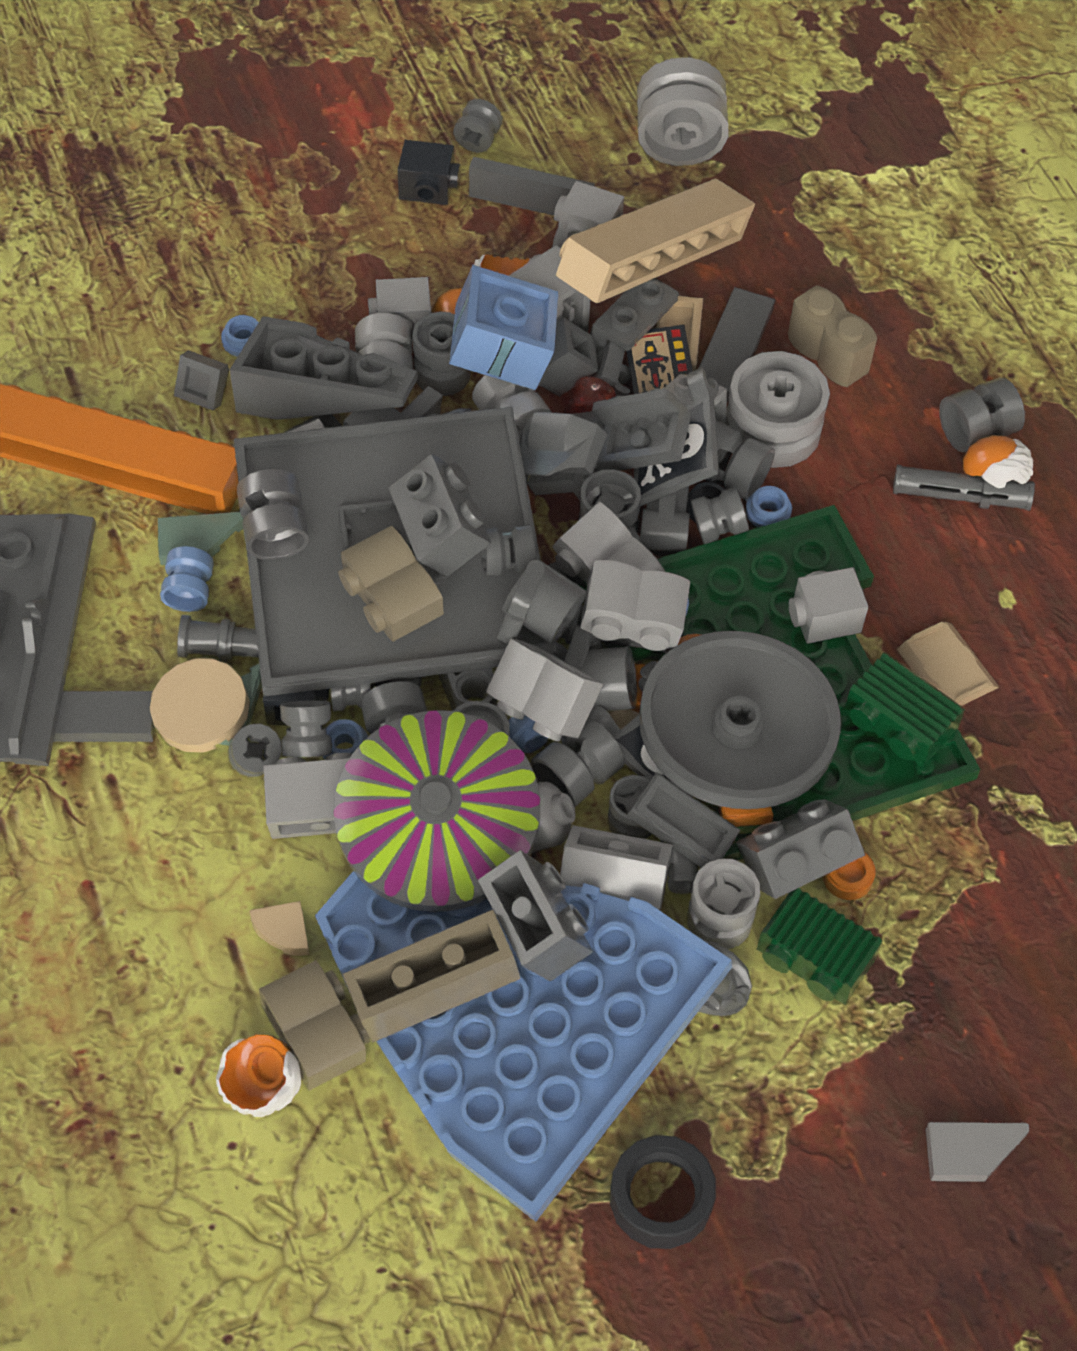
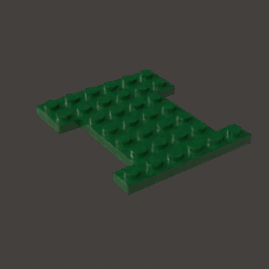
M835 505L657 559L665 572L679 575L690 581L689 606L681 637L689 634L703 635L721 631H743L771 637L793 647L811 660L827 678L835 693L840 709L841 728L832 761L824 775L808 791L788 802L771 807L773 812L772 822L780 821L797 813L798 809L807 803L824 799L848 809L852 821L977 779L981 769L959 729L954 732L924 767H919L915 761L904 760L898 757L891 750L889 743H886L884 738H879L876 732L864 731L857 727L844 708L850 688L863 676L865 671H868L872 664L856 634L806 643L801 627L793 625L789 613V600L794 598L798 578L805 577L816 571L832 572L854 567L862 590L872 586L874 575ZM585 581L578 583V586L587 591ZM602 642L603 648L625 647ZM630 647L634 662L657 655L658 660H660L666 654L662 651ZM764 824L737 827L740 829V832L723 859H733L736 861L743 859L736 841L753 834L756 828Z

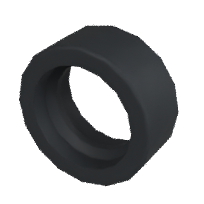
M654 1135L636 1141L621 1154L612 1174L610 1206L617 1224L632 1240L649 1248L672 1249L689 1243L705 1228L716 1199V1178L709 1160L695 1145L676 1136ZM653 1162L671 1163L683 1169L691 1177L695 1187V1201L691 1210L683 1218L671 1223L655 1222L642 1216L634 1207L630 1196V1186L635 1173L644 1165Z

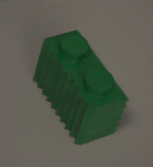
M883 652L881 657L870 666L868 671H865L863 676L852 685L844 710L857 727L864 731L876 732L879 738H884L898 757L904 760L915 761L919 767H924L958 729L965 708L891 655Z
M797 888L788 893L762 930L757 950L763 953L762 958L774 970L781 973H788L790 970L806 980L807 987L817 997L825 1001L836 999L846 1005L876 960L883 941L879 936H874L871 931L865 930L862 925H856L852 919H847L844 914H838L834 908H829L826 903H820L816 897H811L808 892H802L800 888Z

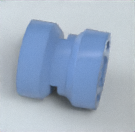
M182 546L170 550L165 564L168 577L164 578L160 591L161 601L172 609L184 612H194L205 608L209 596V586L206 582L210 580L213 573V558L207 552L195 547Z

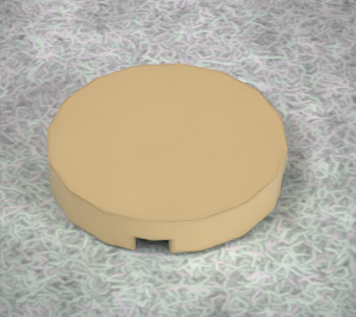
M192 659L176 665L161 677L152 692L150 713L155 728L170 746L184 752H207L216 749L215 745L222 743L225 739L229 742L240 731L248 718L250 700L242 678L230 665L216 659Z

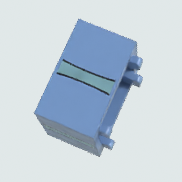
M472 265L456 302L449 364L536 390L555 349L558 291Z

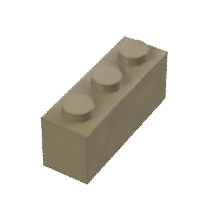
M494 910L343 973L360 1020L372 1043L521 979L514 955Z

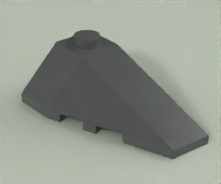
M264 316L260 319L230 368L236 413L276 420L403 407L418 379L417 371L375 353L362 355L350 350L349 342L338 337L331 342L317 336L316 328L308 324Z

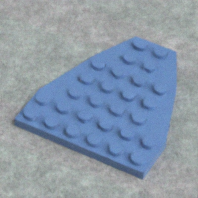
M353 871L317 912L315 917L343 976V973L493 909L488 899L467 908L445 912H426L405 908L376 894ZM586 883L582 887L566 886L561 893L567 904H572L585 919L589 931L584 936L593 953L550 982L522 966L503 930L514 955L521 979L376 1041L450 1156L535 1222L732 968V960L647 901L630 897L629 901L601 893L600 887Z

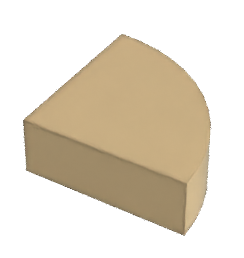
M300 901L249 910L254 930L261 939L283 950V953L288 955H310Z

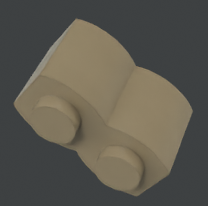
M816 285L794 299L788 329V337L792 345L803 355L817 360L822 372L830 380L841 386L848 387L868 374L877 341V336L872 327L859 316L847 312L842 301L834 293L821 286Z
M393 526L341 552L343 569L338 571L340 580L350 596L353 597L358 594L366 604L363 607L365 616L376 633L383 630L389 639L394 642L443 615V597L423 566L417 562L409 546Z
M315 960L259 988L261 1005L279 1039L288 1045L295 1058L299 1061L301 1080L308 1091L366 1062L365 1044L370 1042V1037L358 1014L355 1013L349 1017L341 1005L340 1001L345 999V993L339 979L332 970L324 973L319 963Z

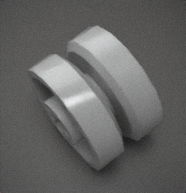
M690 57L671 58L655 64L643 74L637 87L639 143L646 154L662 163L683 166L706 161L722 150L728 139L726 81L718 69L706 61Z
M774 351L762 352L748 358L734 371L728 397L726 425L740 431L742 441L752 437L774 448L775 456L771 468L793 466L806 460L818 447L830 396L827 379L814 363L797 354Z

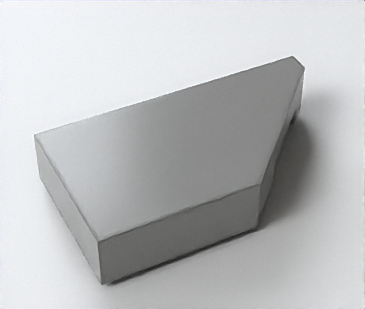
M929 1122L926 1127L930 1181L985 1182L998 1168L1000 1163L1026 1137L1029 1132V1124Z

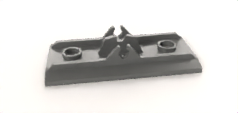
M75 514L0 515V762L49 766L96 527L94 517Z

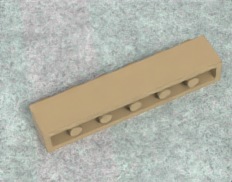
M713 179L583 232L571 235L561 247V261L555 276L595 303L602 302L740 241L755 203L718 179Z

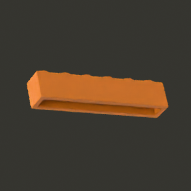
M0 384V457L204 514L231 512L238 497L237 485L239 484L235 447L232 445L193 437L184 431H171L156 427L140 419L131 420L112 415L99 408H87L68 403L59 397H46L35 394L15 385L6 386Z

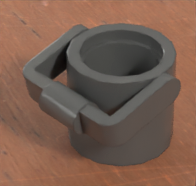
M539 559L529 561L525 571L513 586L503 605L502 611L505 613V617L497 640L508 644L511 638H517L522 626H525L551 645L554 644L569 627L580 610L587 591Z
M577 625L565 657V663L603 683L594 706H601L606 711L635 709L637 703V678L631 648L629 646L603 648L601 639L581 629V625Z

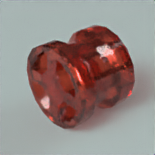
M582 377L574 383L572 399L567 402L564 414L591 412L594 402L616 397L614 388L599 378Z

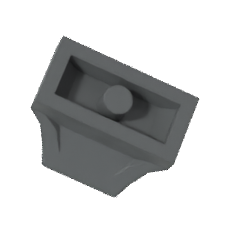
M534 412L526 421L519 441L524 472L526 475L550 476L555 472L591 475L608 434L598 424L572 414Z

